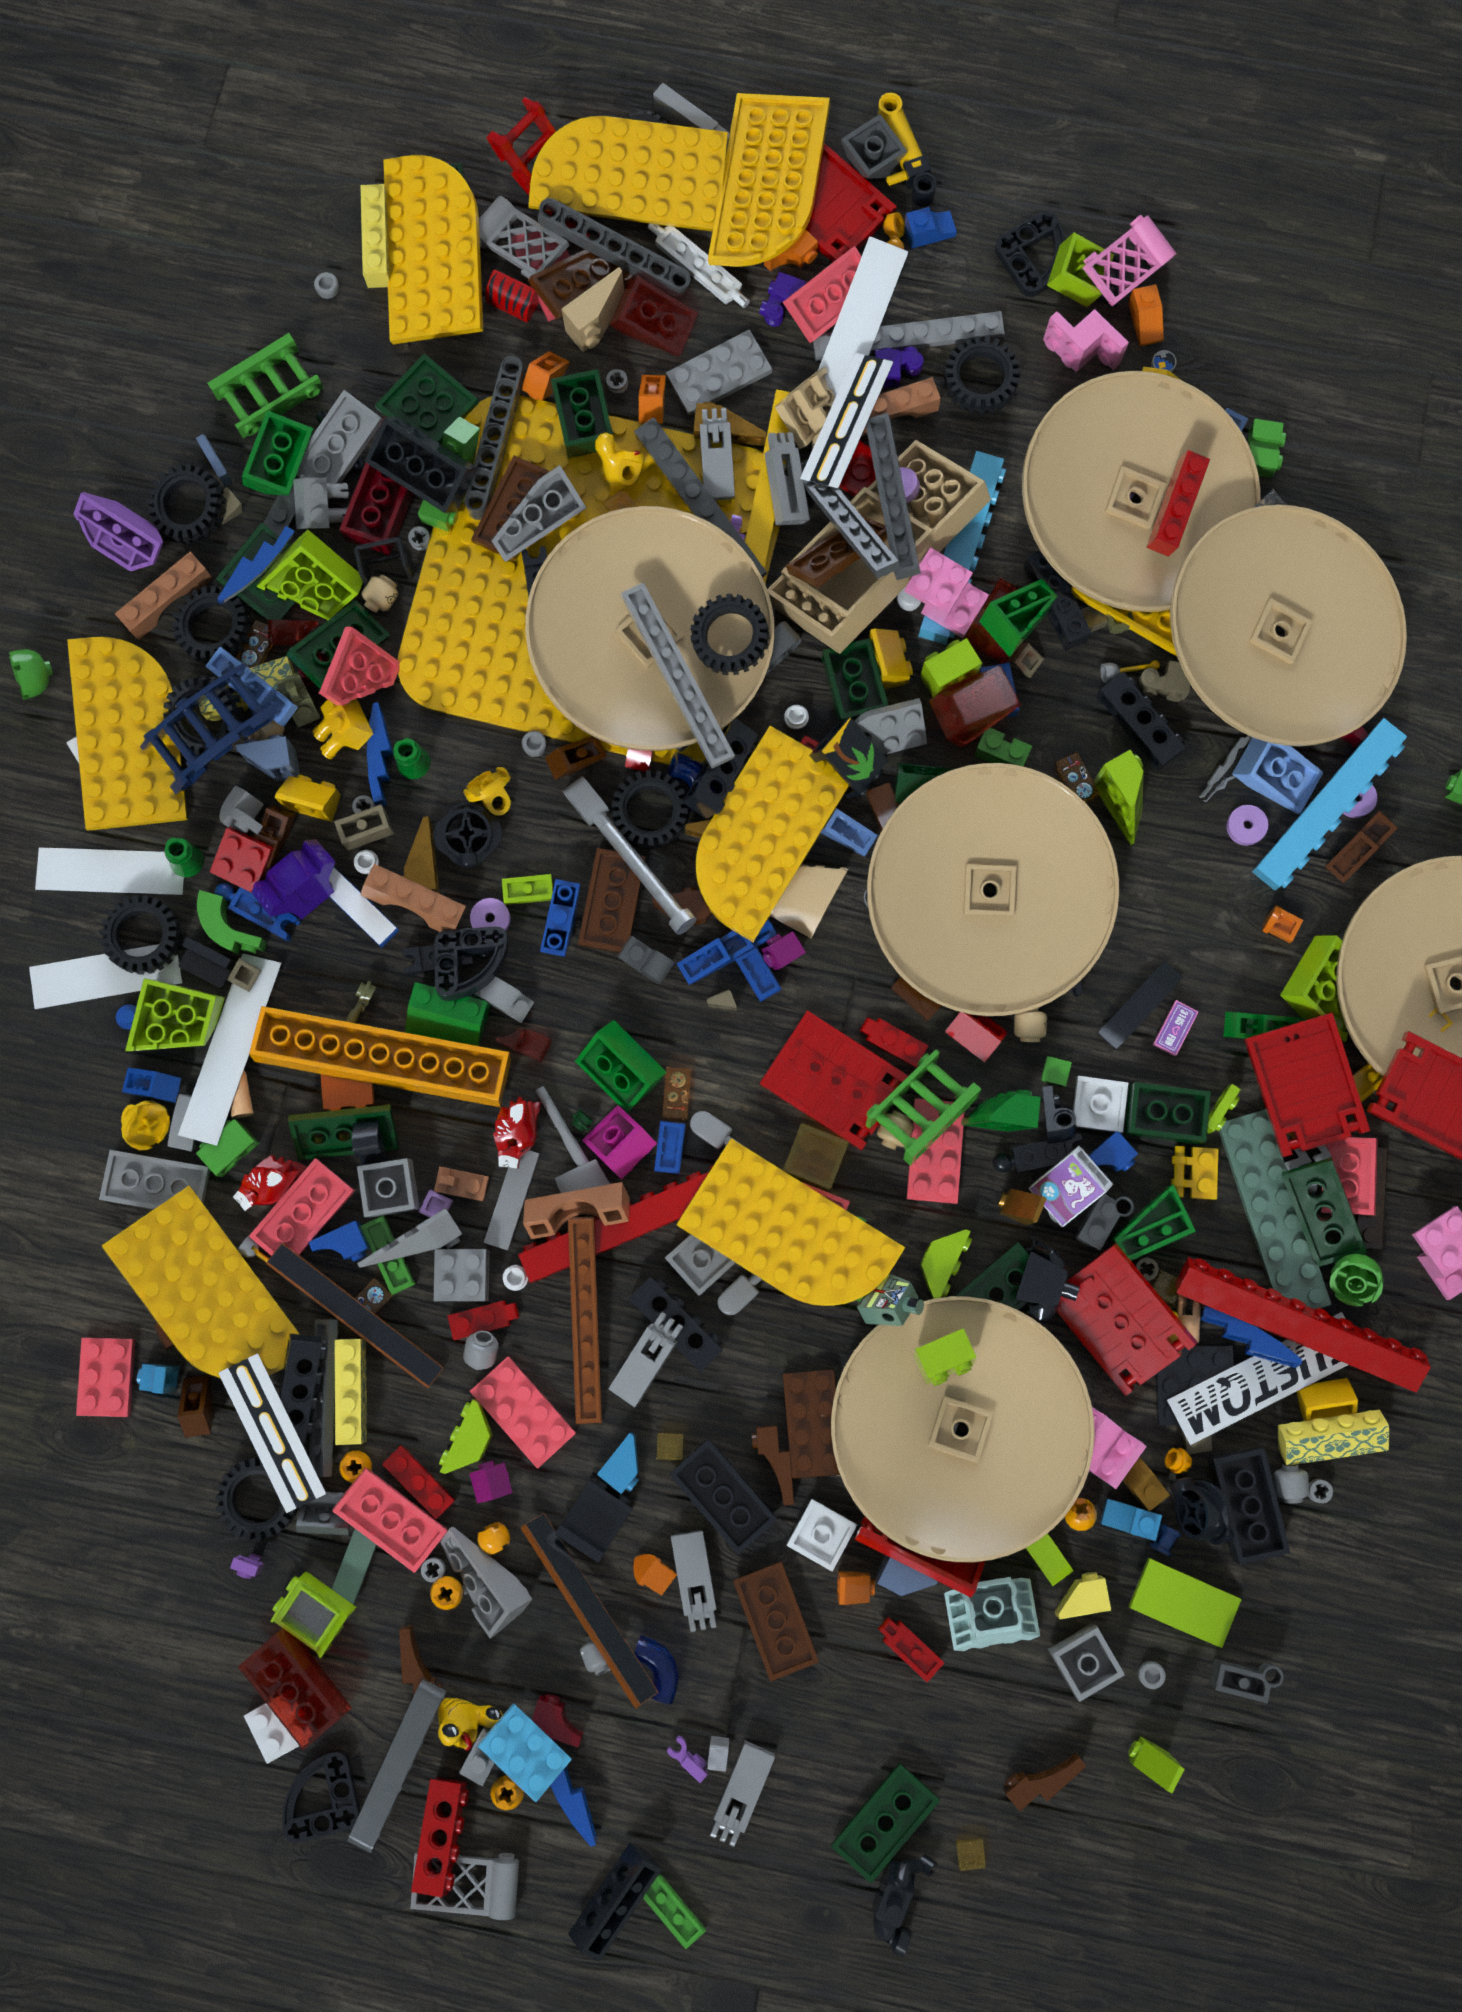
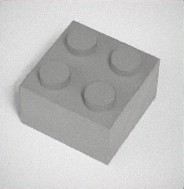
M405 1158L357 1166L364 1217L372 1218L420 1210L412 1159Z
M435 1249L434 1301H489L490 1250Z
M1093 1623L1048 1649L1079 1702L1125 1675L1100 1630Z

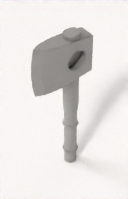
M545 1087L538 1088L535 1091L577 1165V1168L555 1178L560 1192H571L611 1184L598 1160L588 1161Z

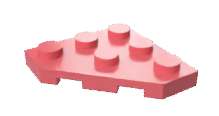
M345 627L319 694L335 705H345L350 703L351 700L375 693L378 689L392 686L399 672L400 662L353 627Z

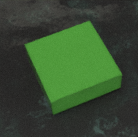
M1047 1056L1041 1081L1066 1087L1072 1062Z

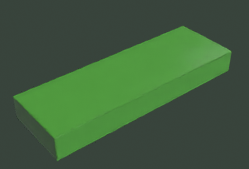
M385 1215L360 1226L372 1253L395 1240ZM404 1257L377 1263L391 1295H395L416 1284Z
M659 1873L643 1899L681 1945L687 1949L706 1932V1928Z

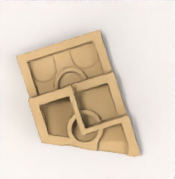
M826 367L819 369L775 406L787 429L793 433L794 441L799 449L807 446L817 433L822 430L835 400L833 389H829L826 383L825 375L828 374Z
M801 864L770 916L812 938L848 869L845 867L840 869L825 868V866L817 865L810 867Z

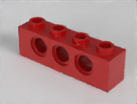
M439 1777L430 1779L411 1889L413 1893L444 1897L453 1889L455 1874L452 1873L453 1863L457 1862L460 1851L457 1839L458 1834L462 1833L464 1827V1817H461L463 1806L467 1805L469 1790L466 1789L467 1782ZM444 1801L448 1802L452 1807L450 1816H445L442 1813L441 1806ZM439 1829L447 1834L445 1844H441L437 1840ZM434 1858H438L442 1862L441 1872H436L432 1868V1860Z

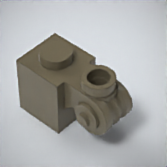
M1174 661L1168 662L1164 669L1163 677H1159L1157 670L1148 668L1143 671L1138 680V685L1143 690L1142 695L1156 697L1157 694H1160V696H1164L1167 700L1173 702L1185 700L1191 685L1180 663Z

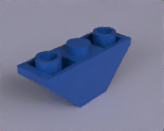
M555 879L540 949L541 953L566 956L577 917L580 893L579 883Z

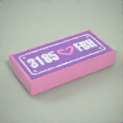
M1177 1000L1174 1001L1152 1045L1175 1057L1198 1011Z

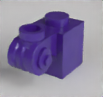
M779 272L776 280L772 279L768 289V294H771L769 300H763L759 314L765 317L768 325L772 327L781 325L783 322V309L787 310L783 301L805 285L806 281Z
M888 347L875 350L876 358L893 361L882 388L899 387L900 372L902 370H906V373L910 376H917L922 371L923 356L915 347H907L903 351L893 350Z

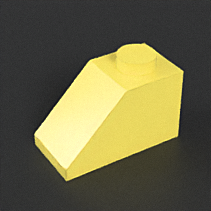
M1097 1572L1082 1574V1579H1076L1055 1609L1056 1616L1059 1619L1111 1611L1105 1578L1101 1575L1098 1576Z

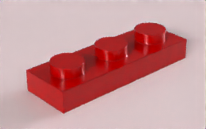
M403 1445L399 1446L382 1464L435 1519H438L455 1501V1498Z

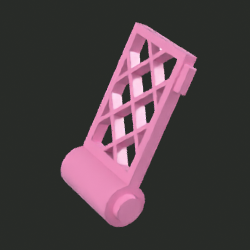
M1142 215L1138 216L1129 224L1132 228L1099 255L1094 252L1084 260L1086 264L1083 267L1084 271L1111 306L1115 305L1177 254L1148 215L1144 218ZM1128 237L1135 245V251L1125 249ZM1110 252L1120 254L1119 263L1110 261ZM1125 255L1134 257V267L1125 265ZM1140 259L1146 260L1151 269L1140 268ZM1095 264L1104 266V276L1099 275L1092 266ZM1110 268L1119 270V279L1110 277ZM1125 271L1134 273V282L1125 281ZM1109 283L1119 286L1118 296L1115 297L1111 292Z

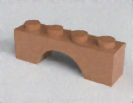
M933 377L880 394L869 418L885 413L889 414L890 419L904 415L918 418L938 411L941 398ZM866 426L861 436L867 435Z
M189 552L118 610L115 615L139 641L157 626L159 616L170 603L181 596L192 594V591L195 589L199 591L201 587L207 585L213 578L198 559Z
M373 864L360 894L383 906L392 904L407 908L421 916L430 928L439 932L455 930L466 907L376 864Z
M619 1182L527 1199L524 1204L523 1224L530 1238L535 1239L556 1235L558 1229L568 1218L582 1214L598 1217L604 1226L629 1222L630 1198L623 1183Z

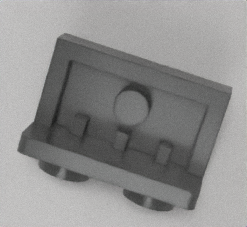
M326 1492L325 1495L302 1505L296 1523L297 1532L349 1535L351 1525L332 1511L345 1493Z

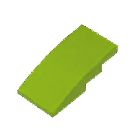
M1148 1558L1128 1607L1222 1648L1241 1598Z

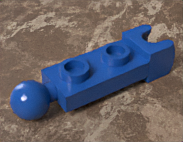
M221 883L215 887L214 894L223 896L226 902H231L228 906L229 910L288 942L291 941V936L285 932V926L289 923L300 925L301 920L290 913L270 917L251 892L239 887L237 893H235L233 887L228 883Z

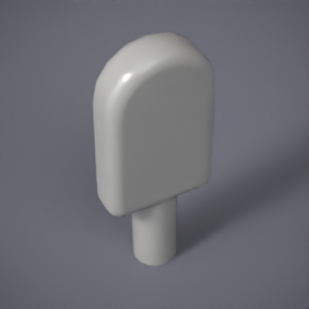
M706 1111L696 1112L690 1120L692 1131L716 1149H720L723 1144L727 1145L732 1138L729 1136L732 1128Z
M744 1274L740 1275L719 1296L718 1307L721 1312L726 1315H735L741 1311L759 1293L756 1285L762 1279L754 1274L749 1278Z

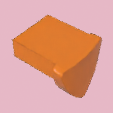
M1275 905L1268 914L1262 931L1266 934L1269 932L1291 943L1303 920Z
M643 1554L634 1558L633 1571L637 1583L641 1586L646 1585L662 1596L677 1576V1573L663 1564L654 1555Z

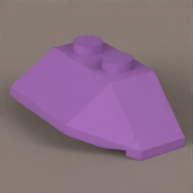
M85 492L80 494L74 516L77 521L79 520L82 531L91 547L129 571L156 563L163 541L155 525L117 501Z

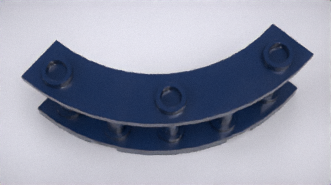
M244 663L237 667L230 665L221 672V677L211 682L188 699L186 697L175 704L177 709L156 728L151 729L143 736L145 740L140 748L145 750L153 745L175 774L173 776L175 781L170 786L175 794L195 784L209 769L206 765L212 759L215 761L219 760L233 749L232 744L240 739V736L244 735L245 738H248L273 722L280 712L274 704L267 708L260 706L240 679L241 674L246 668ZM230 682L252 710L251 715L253 717L244 723L236 721L216 694V691ZM205 699L210 701L229 727V733L220 740L213 737L193 710ZM184 716H186L207 744L205 746L207 750L200 756L193 753L174 727ZM166 734L187 760V768L183 769L163 743L162 740Z

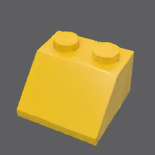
M871 629L869 638L872 642L884 690L908 684L910 675H913L910 661L905 660L906 644L904 638H899L898 631Z
M298 775L297 778L288 776L276 792L275 798L286 810L333 822L341 794L334 784L321 781V784L312 782V779L307 776Z

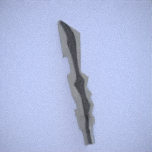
M1247 735L1246 738L1240 737L1228 753L1222 766L1218 765L1208 780L1205 790L1199 796L1202 801L1207 802L1216 791L1225 789L1227 782L1235 778L1232 773L1250 743L1251 736Z

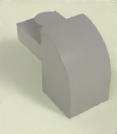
M235 785L221 807L220 821L227 827H232L243 833L251 830L258 834L263 826L255 821L254 818L264 804L247 791Z
M497 977L482 990L474 994L522 1023L534 1004L531 999L520 993L519 990Z

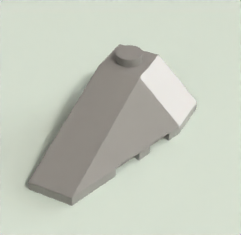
M560 465L537 480L491 540L505 562L586 509V506Z

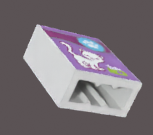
M1077 1146L1029 1187V1190L1032 1194L1047 1198L1044 1207L1048 1210L1050 1218L1064 1227L1105 1194L1113 1183L1084 1150Z

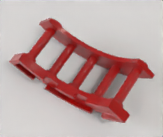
M524 97L522 102L528 113L507 135L501 136L491 131L486 138L500 161L504 162L506 160L513 169L510 173L512 177L530 195L532 174L527 169V164L540 152L543 145L556 130L546 117L544 107L538 101L533 102ZM534 121L542 135L521 157H518L512 148L513 142ZM545 210L550 217L554 214L553 211ZM571 221L565 223L568 228L572 229L577 227L576 224Z

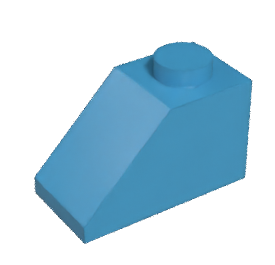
M630 1432L597 1474L620 1494L625 1489L630 1492L639 1481L635 1477L639 1472L634 1433Z

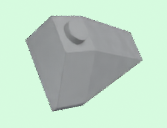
M447 1208L357 1264L361 1268L438 1249L444 1245L449 1249L460 1242L458 1236L462 1235V1232Z
M449 1528L440 1543L453 1571L460 1573L464 1584L462 1586L464 1595L469 1593L475 1607L471 1610L489 1638H492L519 1616L532 1601V1598L518 1578L487 1553L483 1552L456 1528Z

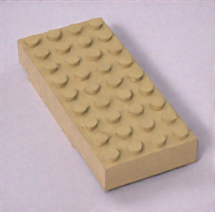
M915 440L898 457L900 468L905 467L913 470L920 483V490L917 496L907 504L920 565L930 547L940 552L987 505L991 498L984 480ZM875 480L868 488L864 487L850 503L860 515L885 525L877 481ZM830 521L793 560L838 531L833 523ZM887 539V540L884 542V544H885V545L888 547V549L890 550V548H889V543H888V539ZM862 559L849 565L843 572L834 575L824 585L818 587L788 574L785 567L781 571L782 575L767 590L775 610L840 654L907 586L912 576L896 580L894 572H891L877 579Z

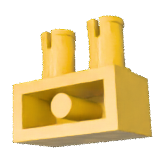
M357 699L351 700L350 703L345 705H335L327 700L320 707L324 714V719L312 730L315 738L321 742H324L332 733L331 738L320 747L322 754L328 759H333L343 746L359 750L373 735Z

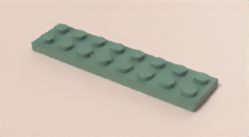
M1267 1110L1226 1121L1219 1130V1134L1270 1288L1277 1290L1282 1296L1289 1299H1299L1306 1306L1313 1309L1331 1305L1320 1268L1315 1264L1282 1178V1172L1287 1171L1283 1157H1281Z

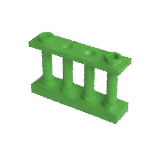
M289 333L207 383L217 400L226 398L240 419V422L235 424L242 438L258 432L267 410L282 415L306 399L317 396L324 389L317 374L309 378L294 356L299 350ZM282 361L288 362L302 383L290 391L274 369ZM263 373L268 375L281 397L271 403H268L254 382V379ZM242 386L248 388L261 408L248 416L234 395V391Z
M937 1050L931 1055L925 1054L918 1062V1067L880 1105L874 1104L866 1114L868 1116L866 1126L869 1129L878 1121L905 1146L904 1149L906 1151L903 1160L910 1166L978 1099L981 1088L975 1083L969 1088L960 1086L937 1066L936 1063L940 1053ZM927 1071L956 1095L955 1098L957 1100L952 1105L949 1103L945 1104L919 1081ZM910 1088H913L939 1111L938 1115L940 1117L935 1122L932 1120L928 1121L902 1098ZM894 1104L922 1128L921 1132L923 1134L918 1139L915 1137L911 1138L885 1115Z

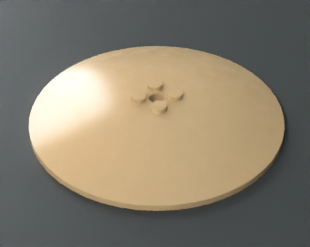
M1125 371L1106 374L1075 387L1048 411L1035 430L1027 449L1022 473V497L1027 522L1033 538L1047 561L1062 578L1088 597L1103 604L1130 611L1155 612L1170 610L1176 577L1182 563L1196 542L1222 520L1235 513L1260 506V483L1255 460L1245 437L1233 419L1212 398L1196 387L1167 375L1144 371ZM1187 450L1209 458L1210 462L1178 549L1167 557L1146 548L1177 461ZM1130 493L1138 494L1140 503H1133L1130 500Z
M1266 505L1235 513L1216 524L1196 542L1182 563L1175 580L1171 598L1170 623L1173 644L1182 670L1201 700L1216 715L1232 727L1253 738L1284 746H1310L1336 740L1369 721L1388 700L1398 682L1404 663L1407 641L1406 620L1399 591L1387 567L1370 545L1352 529L1332 517L1308 508L1291 505ZM1276 626L1284 629V637L1277 635L1275 631Z
M640 506L611 511L591 519L569 533L556 545L539 569L530 591L526 610L525 633L532 668L538 682L554 706L569 721L597 739L616 746L645 751L669 750L694 744L697 740L621 597V592L641 583L645 584L722 730L737 718L752 701L769 667L774 643V617L768 590L760 572L744 549L732 537L710 522L687 512L664 507ZM726 594H732L733 597H737L738 594L742 595L745 600L747 598L751 599L754 605L757 604L767 621L770 634L768 649L764 650L765 656L763 659L759 658L757 660L758 664L755 667L753 665L749 666V671L745 673L744 670L739 671L738 675H733V672H729L728 675H723L721 671H718V673L713 672L710 667L707 668L700 661L693 648L690 637L692 635L690 630L691 624L694 625L693 617L695 614L699 615L698 609L701 606L704 608L707 606L706 601L711 599L713 602L717 600L716 596L718 595L726 598ZM725 614L718 617L711 624L707 635L708 644L718 654L724 656L737 655L750 644L753 629L751 623L743 616Z
M982 763L954 769L933 778L910 794L896 808L882 829L872 852L867 878V903L873 931L881 950L897 973L911 987L930 1000L955 1011L982 1016H1005L1033 1010L1052 1002L1074 987L1091 970L1103 952L1114 927L1119 901V876L1113 848L1103 826L1089 806L1075 792L1056 779L1034 769L1003 763ZM987 883H992L996 887V894L991 898L986 897L983 893V887Z
M1448 856L1426 860L1394 874L1381 883L1362 902L1345 931L1339 950L1336 975L1337 995L1341 1014L1354 1044L1369 1064L1382 1076H1384L1396 1050L1404 1048L1406 1042L1402 1041L1405 1032L1408 1031L1462 1058V856ZM1452 977H1457L1461 981V987L1458 991L1450 986ZM1436 1008L1437 1013L1429 1018L1428 1014ZM1445 1012L1453 1024L1442 1033L1440 1029L1448 1022L1440 1013ZM1415 1048L1413 1055L1418 1057L1421 1050Z
M951 1296L923 1301V1312L920 1315L910 1313L904 1325L890 1326L879 1324L861 1341L844 1367L837 1384L831 1415V1437L837 1467L847 1491L864 1516L887 1537L903 1547L927 1557L951 1562H981L1005 1557L1025 1549L1051 1531L1068 1513L1084 1486L1091 1465L1095 1437L1094 1417L1088 1390L1078 1367L1063 1345L1045 1327L1019 1310L999 1302L968 1296ZM964 1328L977 1357L971 1368L972 1370L960 1376H957V1373H953L947 1378L948 1381L937 1386H933V1383L926 1385L914 1358L915 1349ZM962 1422L967 1425L968 1434L966 1436L959 1437L954 1433L953 1427L956 1423Z

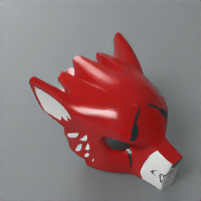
M518 1097L516 1103L513 1100L510 1101L509 1108L501 1107L495 1121L496 1132L493 1133L498 1149L499 1167L519 1169L521 1157L533 1147L537 1139L536 1120L540 1112L541 1102L532 1103V1101L526 1103L522 1097Z
M270 1155L254 1167L249 1175H244L241 1187L233 1198L241 1205L244 1211L254 1205L275 1204L283 1197L293 1181L300 1177L307 1166L292 1160L285 1162L282 1156L276 1160L274 1155Z

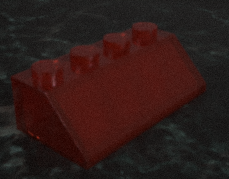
M285 1629L277 1632L238 1666L302 1750L307 1748L352 1708L300 1640Z

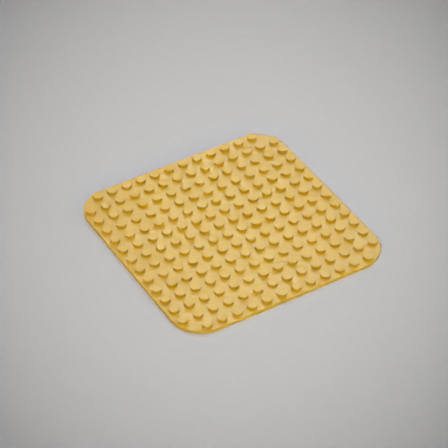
M520 395L495 491L513 455L548 471L560 465L586 506V509L527 547L530 558L535 559L539 557L541 546L546 547L548 556L556 545L580 525L611 511L630 507L653 506L676 509L692 514L656 463L644 471L632 485L627 486L623 490L614 491L607 482L603 463L598 452L568 458L556 403ZM492 396L480 401L464 419L480 428L476 455ZM500 413L496 418H504L506 414ZM609 416L615 440V451H640L643 445L636 437L634 431L645 423ZM662 428L703 484L701 439H695L693 434ZM494 435L490 440L496 441L500 436ZM711 440V448H722V441L713 443V440ZM732 443L735 499L715 500V502L730 522L732 515L742 516L741 521L743 522L740 533L745 534L746 540L763 452ZM486 458L484 462L491 463L494 461V458ZM481 480L477 485L484 486L488 483V480ZM464 501L457 510V521L455 525L451 524L449 532L436 527L432 529L397 659L400 662L398 675L404 690L416 703L433 711L523 732L538 731L545 737L571 743L592 736L569 721L554 706L538 682L532 668L525 633L526 610L529 597L522 552L516 562L510 559L505 562L501 555L472 543L471 538L481 520H475L469 516ZM476 502L472 505V508H479L483 503ZM775 520L765 565L767 575L763 577L765 584L780 525H776ZM600 740L605 751L627 756L628 748ZM698 742L689 745L682 752H679L677 749L653 751L652 762L675 767L697 765L706 759Z

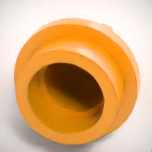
M1172 1448L1167 1452L1165 1466L1172 1473L1181 1474L1188 1472L1189 1468H1191L1192 1458L1185 1449Z

